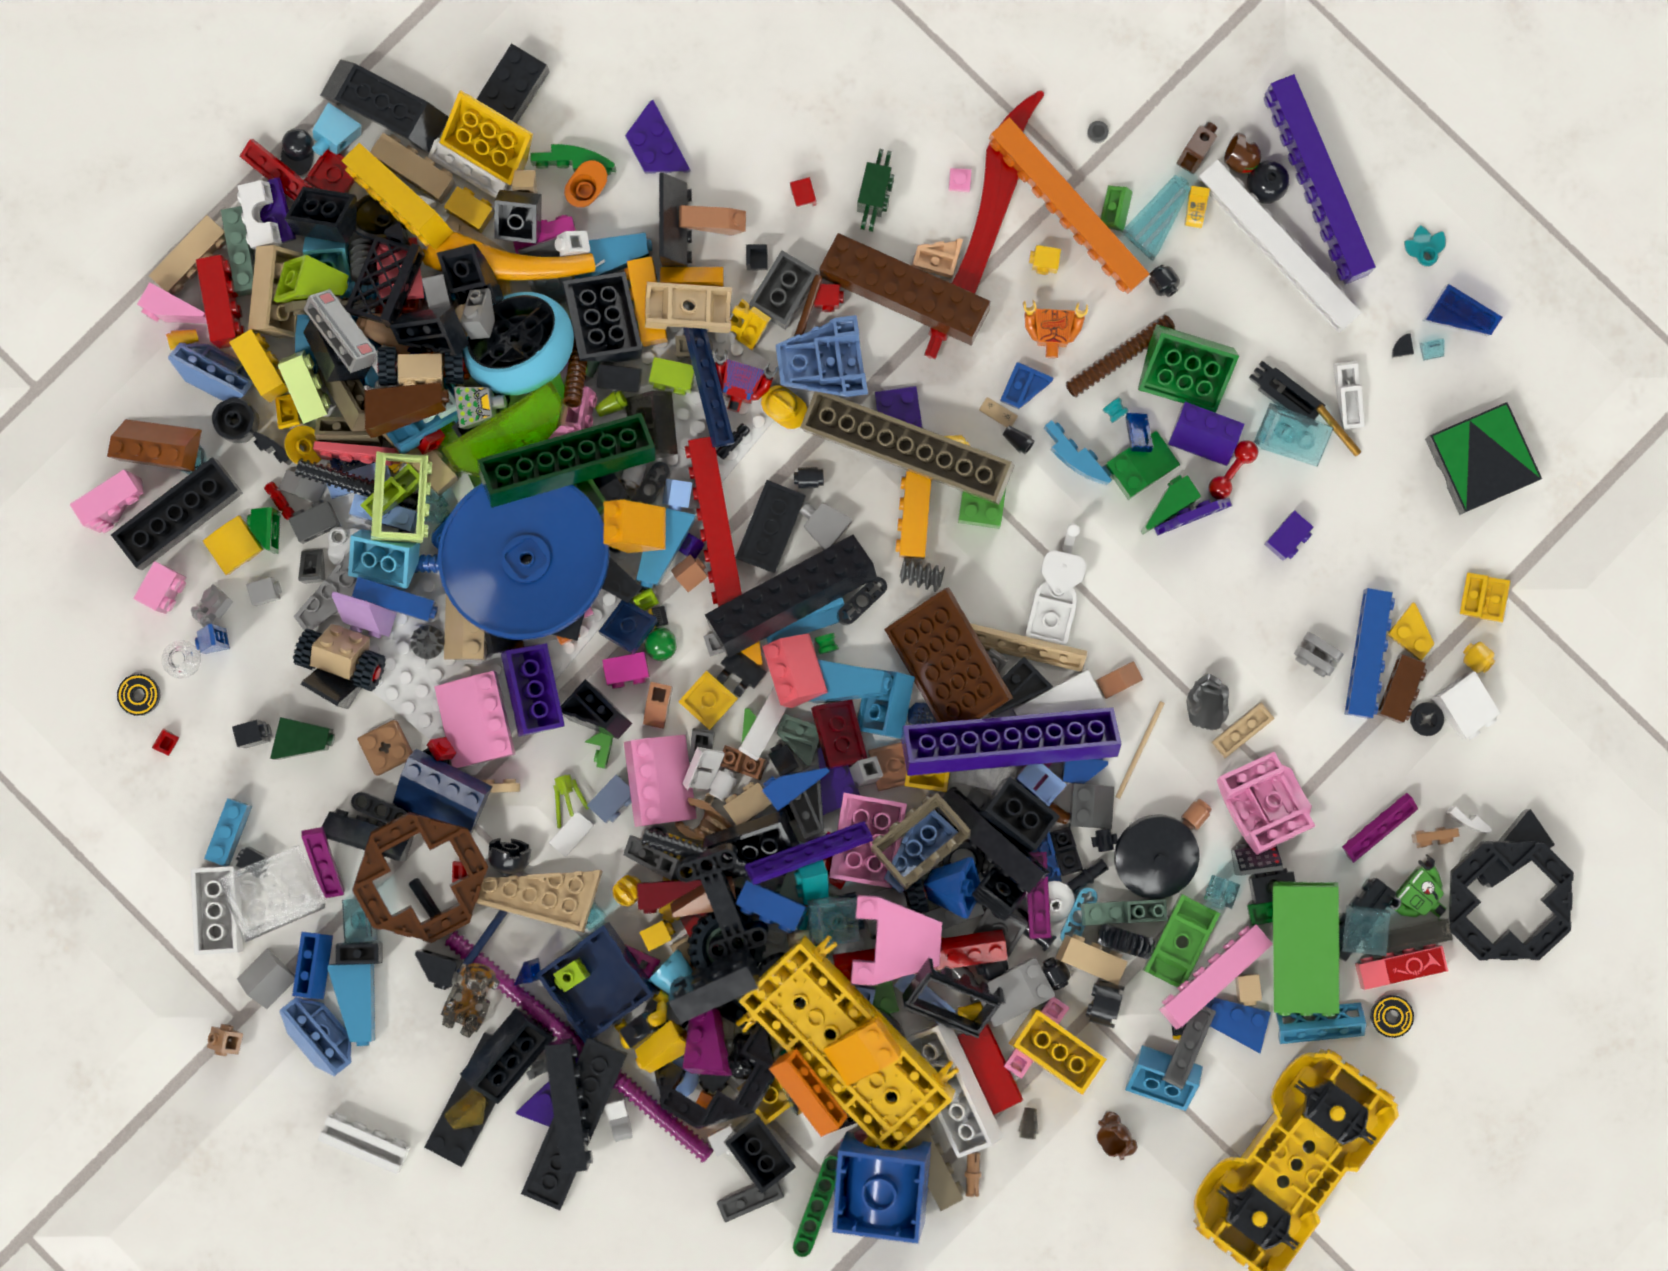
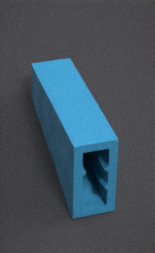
M646 233L589 240L591 251L589 253L593 254L595 265L602 260H605V262L595 267V272L575 275V279L616 273L628 267L627 261L649 257V251H653L651 238L647 239Z
M666 508V550L642 553L636 578L638 582H641L640 586L646 588H653V585L659 586L695 523L696 516L694 514Z
M818 660L828 693L808 702L819 704L887 695L888 690L892 686L891 674L879 670Z
M374 964L328 965V972L350 1042H356V1046H369V1042L375 1041Z

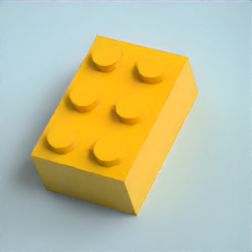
M250 329L229 342L261 397L270 403L276 397L289 392L278 368L279 361L270 350H267L270 346L264 336H261L259 332L256 334Z

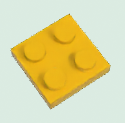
M706 670L678 702L706 728L711 730L738 698Z

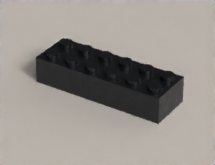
M211 457L113 532L111 536L135 568L144 570L237 499L243 492L221 463Z

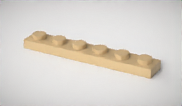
M971 624L983 647L987 650L993 648L997 652L1016 657H1025L1029 660L1080 672L1083 670L1087 657V651Z

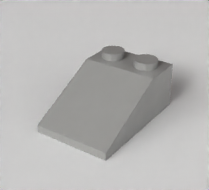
M1036 957L1028 959L1006 971V973L986 982L990 993L994 994L997 988L1001 987L1005 998V1004H1001L990 1019L993 1027H997L1055 996ZM981 1001V1003H982V1005H983V1007H984V1006L986 1005V1003L983 1002V1001Z

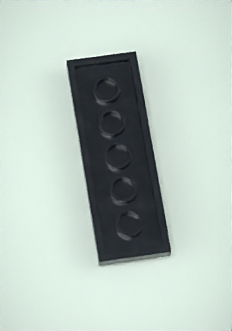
M484 1032L469 1062L492 1036L491 1034ZM461 1076L424 1148L463 1167L496 1103L471 1088Z

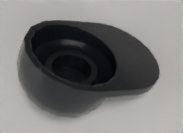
M295 128L287 131L282 139L281 162L299 176L307 173L313 163L314 151L312 147L314 146V141L311 135L303 129Z

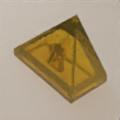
M472 1088L444 1116L453 1129L483 1124L486 1099L481 1093Z

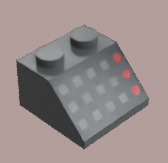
M1248 843L1238 844L1236 849L1231 850L1235 875L1242 876L1284 870L1277 845L1258 855L1249 847Z

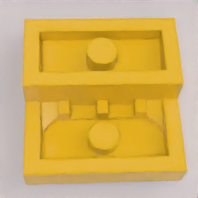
M240 515L218 528L203 540V543L225 575H230L243 563L249 562L263 551V548Z
M1467 572L1460 614L1503 623L1511 581Z

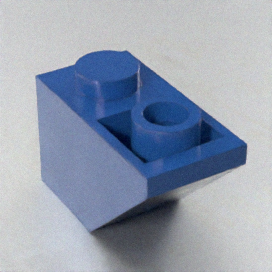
M1100 758L1064 762L1062 781L1085 784L1108 766V761Z

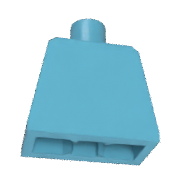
M328 103L313 128V138L317 141L312 147L313 151L320 156L327 149L335 154H339L360 137L361 124Z

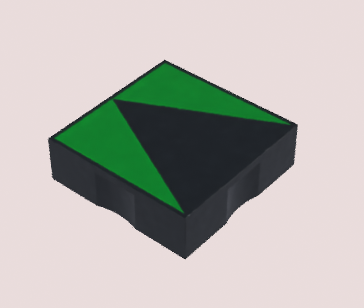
M1508 402L1425 438L1436 465L1444 475L1447 489L1459 515L1542 479Z

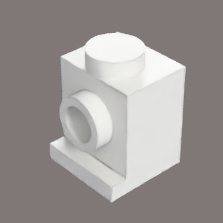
M565 231L557 235L555 248L560 252V257L591 252L587 231Z

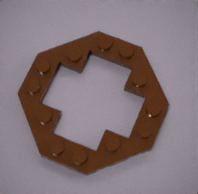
M408 812L370 832L352 892L373 928L384 929L394 932V934L410 938L414 937L433 943L470 923L482 888L484 876L488 870V864L468 828ZM418 833H421L429 850L450 841L468 874L450 884V888L459 903L422 923L411 905L391 915L373 883L375 879L391 872V868L382 852Z

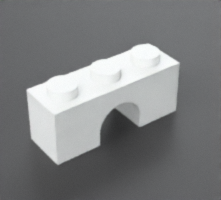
M259 180L238 185L239 192L237 197L242 205L243 213L241 216L243 223L246 225V241L250 248L256 249V246L281 245L278 223H263L260 218L261 209L265 205L273 203L269 182Z

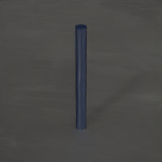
M498 911L456 971L461 976L465 975L508 912Z

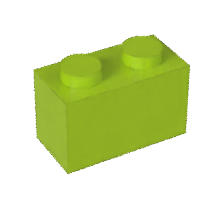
M654 357L649 377V384L653 385V389L665 391V388L674 390L673 393L683 396L686 393L691 394L695 379L693 366Z

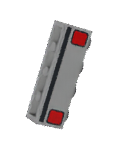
M329 289L310 295L304 311L350 373L372 366L377 355L375 347L369 342L363 331L357 326L333 292Z

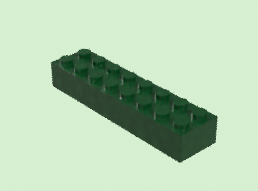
M638 413L477 459L483 487L490 506L493 508L655 461V446L642 413Z

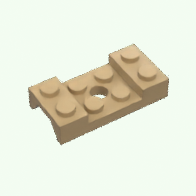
M647 282L645 328L666 329L667 326L702 328L708 329V332L729 333L731 329L730 302L732 287ZM691 302L695 308L689 311L683 307V304Z

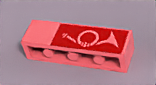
M1435 942L1423 944V948L1415 950L1414 947L1404 948L1400 954L1394 955V951L1382 953V958L1364 957L1360 959V963H1355L1360 987L1364 990L1448 971L1443 946L1436 945Z

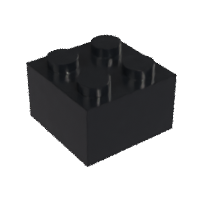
M499 190L494 200V239L536 244L541 234L542 194Z

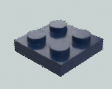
M621 600L598 632L606 639L635 654L658 620L636 605Z

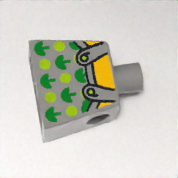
M454 387L459 427L462 429H469L497 419L496 409L507 407L505 395L494 396L491 388Z

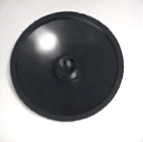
M1149 815L1134 821L1123 831L1115 847L1114 865L1120 880L1131 892L1148 899L1167 898L1183 890L1193 879L1199 865V847L1193 833L1178 819L1167 815Z

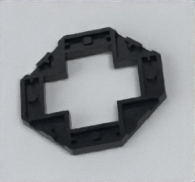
M1481 841L1450 871L1448 929L1479 961L1488 959L1540 960L1571 931L1572 922L1570 920L1574 872L1543 841ZM1498 858L1512 872L1529 858L1555 884L1540 899L1554 915L1524 943L1509 929L1492 943L1466 917L1481 903L1467 887Z
M736 999L716 1007L722 1017L735 1025L748 1012ZM689 1020L685 1021L682 1026L687 1031ZM747 1021L739 1027L743 1029L744 1026L747 1024ZM758 1021L747 1030L751 1035L740 1053L757 1062L735 1100L717 1090L705 1109L675 1090L686 1071L670 1062L654 1071L656 1084L660 1092L659 1100L661 1107L696 1129L755 1113L775 1079V1076L769 1070L774 1064V1057L768 1031Z

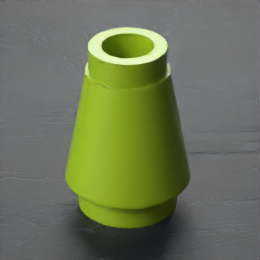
M620 390L617 392L613 391L598 403L595 409L598 415L602 417L624 410L628 403Z

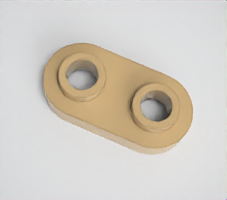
M503 779L501 784H495V780H482L493 786L490 793L520 792V783H516V779Z

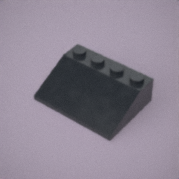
M659 173V258L662 267H688V264H692V251H688V243H692V230L679 227V206H688V202H692V189H688L687 182L666 173Z
M619 272L563 281L579 361L623 362L640 359L642 346L626 273Z

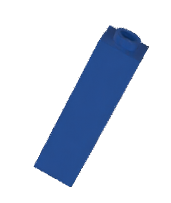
M360 577L357 578L352 594L353 598L370 602L385 609L426 622H430L431 618L435 619L438 607L435 606L436 602Z

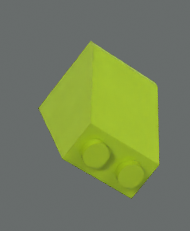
M308 255L300 256L284 262L274 301L292 302L308 300L310 295L329 289L336 297L344 295L348 288L347 280L349 275Z

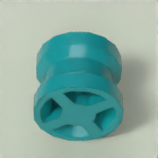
M1120 397L1102 409L1104 413L1110 416L1111 423L1116 422L1129 412L1121 404L1122 400Z

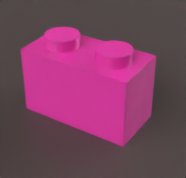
M645 652L602 660L606 683L608 686L612 685L613 689L625 687V683L632 681L633 685L646 683L645 679L650 678Z

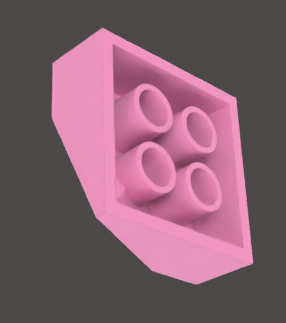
M122 470L69 505L84 527L99 533H106L114 528L113 524L119 521L126 507L139 500L138 496L143 494V482L140 477Z

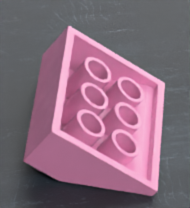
M490 671L434 686L445 737L456 751V755L451 759L453 767L461 768L516 755L497 672Z
M686 735L646 738L624 742L635 827L697 819L695 805L691 806L687 801L689 797L694 798L693 788L687 790L682 784L690 766Z
M843 793L837 831L865 821L873 835L874 841L879 835H886L889 832L888 829L895 822L898 821L900 823L904 820L907 804ZM901 838L882 852L891 863L900 847ZM873 841L832 857L829 878L892 888L884 879L888 869L872 853L871 846Z

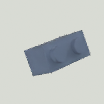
M616 774L587 806L605 823L609 821L613 823L621 815L619 810L624 805L628 807L632 803L630 787Z

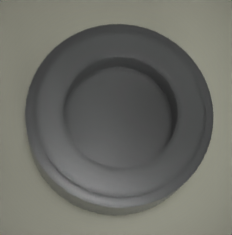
M1102 121L1091 123L1087 131L1088 138L1094 143H1102L1106 140L1109 133L1108 126Z

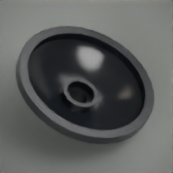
M369 194L362 197L357 202L355 232L369 240H374L375 236L388 239L384 233L385 229L399 221Z

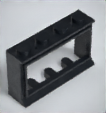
M931 958L926 960L902 994L904 1008L909 1012L920 1014L929 1020L937 1021L948 1028H954L965 1035H971L979 1038V1034L1000 1005L1005 1004L1001 987H998L994 994H992L986 982L982 981L978 988L972 986L970 977L967 974H963L958 980L953 978L952 970L948 966H944L941 972L934 970ZM932 980L981 1000L986 1005L975 1020L972 1021L921 1000L918 997L929 981Z

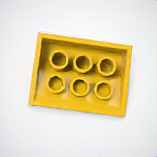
M460 90L439 143L505 183L512 185L514 170H524L533 133Z

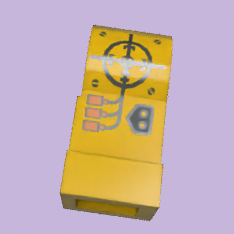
M1191 185L1188 192L1185 226L1202 229L1210 192L1209 188Z

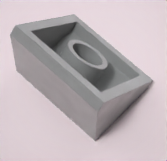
M267 948L237 980L250 998L268 1009L294 983L295 975Z

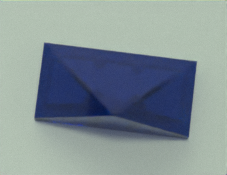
M539 958L523 963L514 985L539 980L536 976L541 971Z

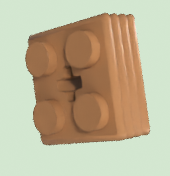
M392 720L357 738L376 776L405 763L413 753L397 720ZM383 743L391 745L388 749L389 753L381 750Z

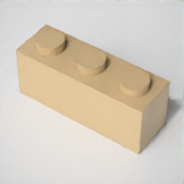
M1073 934L1072 937L1065 935L1056 959L1113 984H1119L1128 961L1121 959L1122 954L1113 950L1110 951V954L1104 952V946L1094 942L1088 945L1084 943L1085 938Z

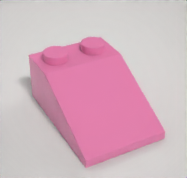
M150 282L137 305L143 308L141 312L156 322L161 319L164 322L207 324L205 312Z

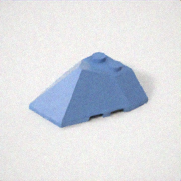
M857 315L834 318L825 325L816 326L805 334L796 335L775 345L781 386L844 397L868 394L859 342Z

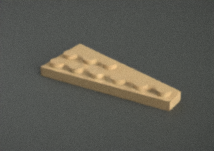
M575 871L573 873H546L528 876L484 878L476 904L584 933L603 871Z

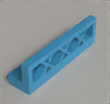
M843 598L836 599L766 638L768 644L780 638L807 634L839 623L837 612L844 605ZM843 610V619H849L847 612Z
M1361 1002L1339 1004V1014H1335L1337 1015L1335 1019H1328L1322 1016V1013H1313L1312 1016L1316 1017L1314 1021H1307L1303 1019L1304 1016L1300 1015V1013H1291L1289 1016H1282L1276 1013L1279 1027V1043L1287 1044L1365 1036L1366 1020ZM1357 1010L1359 1017H1350L1346 1013ZM1282 1017H1291L1295 1021L1283 1024Z

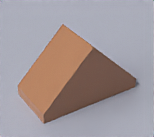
M1133 661L1097 679L1096 682L1105 699L1142 681L1143 678Z

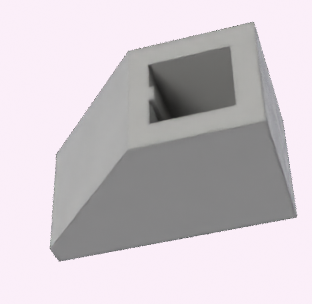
M489 288L470 290L460 324L471 339L489 338L495 322L491 291Z

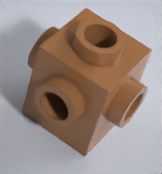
M221 1024L220 1027L212 1026L207 1039V1048L215 1050L214 1054L220 1056H227V1054L239 1055L243 1033L233 1030L234 1026Z

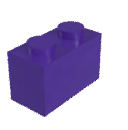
M1294 510L1264 545L1282 561L1287 557L1292 559L1299 551L1296 547L1300 542L1306 543L1313 535L1310 531L1314 527Z

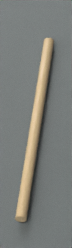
M1161 701L1115 796L1118 799L1121 798L1165 703Z

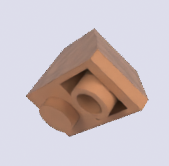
M654 682L650 683L643 725L664 729L673 690L672 686Z

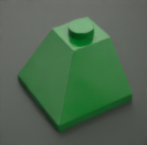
M272 507L251 509V514L247 516V526L250 527V531L267 551L279 554L281 512Z

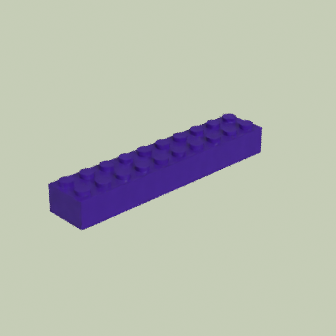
M1295 74L1270 84L1265 92L1264 103L1268 109H1271L1274 126L1280 130V141L1288 149V160L1296 168V179L1304 187L1305 200L1312 206V216L1315 223L1320 225V235L1323 242L1328 244L1329 257L1337 265V276L1340 281L1343 280L1345 285L1364 278L1376 268Z
M1114 707L905 725L901 735L907 776L1118 757L1122 744Z

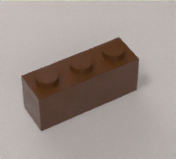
M1403 654L1398 655L1377 715L1400 724L1404 723L1405 720H1409L1412 714L1411 703L1413 700L1416 701L1420 689L1417 688L1418 684L1424 680L1427 673L1425 662Z

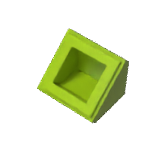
M647 588L633 597L636 606L644 611L659 603L652 588Z

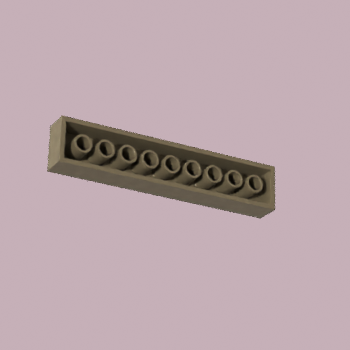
M816 391L813 394L800 427L812 435L997 505L1001 502L1015 466L1006 459L835 395Z

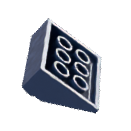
M416 749L405 763L393 804L411 813L466 827L472 835L493 786L443 761H436L433 756Z

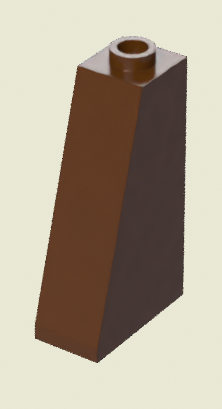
M441 382L365 390V430L370 438H375L446 411V403L449 402V392L445 390Z

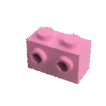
M584 386L581 406L572 408L564 405L561 426L579 424L581 430L592 427L593 408L597 405V396L591 388Z

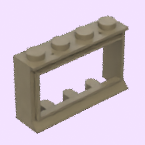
M938 793L933 796L931 794L928 795L921 802L922 805L919 808L911 809L905 815L906 818L902 822H895L888 829L889 832L886 835H879L872 842V853L876 855L904 890L908 889L971 837V830ZM938 807L959 832L903 877L882 852Z

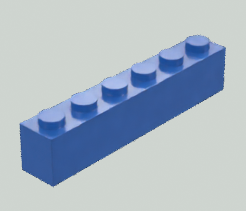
M1370 588L1363 590L1344 715L1367 719L1377 715L1379 703L1376 702L1377 694H1380L1382 682L1379 681L1380 673H1383L1385 668V661L1382 660L1383 652H1386L1388 648L1386 633L1390 631L1392 620L1389 619L1390 610H1393L1395 598H1392L1393 592Z

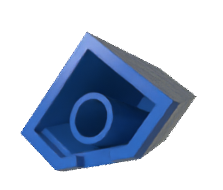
M973 857L931 870L929 876L924 881V889L929 901L967 919L976 904L972 893L980 884Z

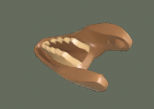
M690 797L687 800L689 805H695L697 808L704 809V817L699 826L692 829L684 825L682 821L675 822L674 824L686 837L704 841L706 835L733 827L711 805L705 801Z

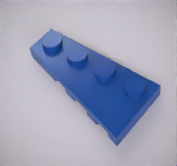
M1215 997L1205 1005L1216 1011L1210 1027L1261 1054L1271 1012Z

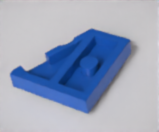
M1017 362L1000 402L1020 409L1052 383L1054 378Z

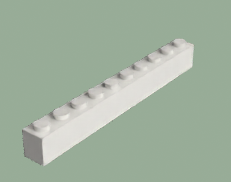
M1216 160L1198 177L1196 182L1201 187L1210 189L1209 195L1338 333L1361 314L1359 305L1344 295V289L1338 284L1335 285L1330 280V274L1324 269L1321 270L1316 265L1315 258L1310 254H1306L1301 249L1302 245L1295 238L1292 239L1287 234L1288 231L1281 223L1278 224L1273 219L1274 216L1267 208L1263 209L1258 203L1259 199L1253 193L1249 194L1244 188V183L1239 178L1232 176L1230 168L1224 162L1220 163Z

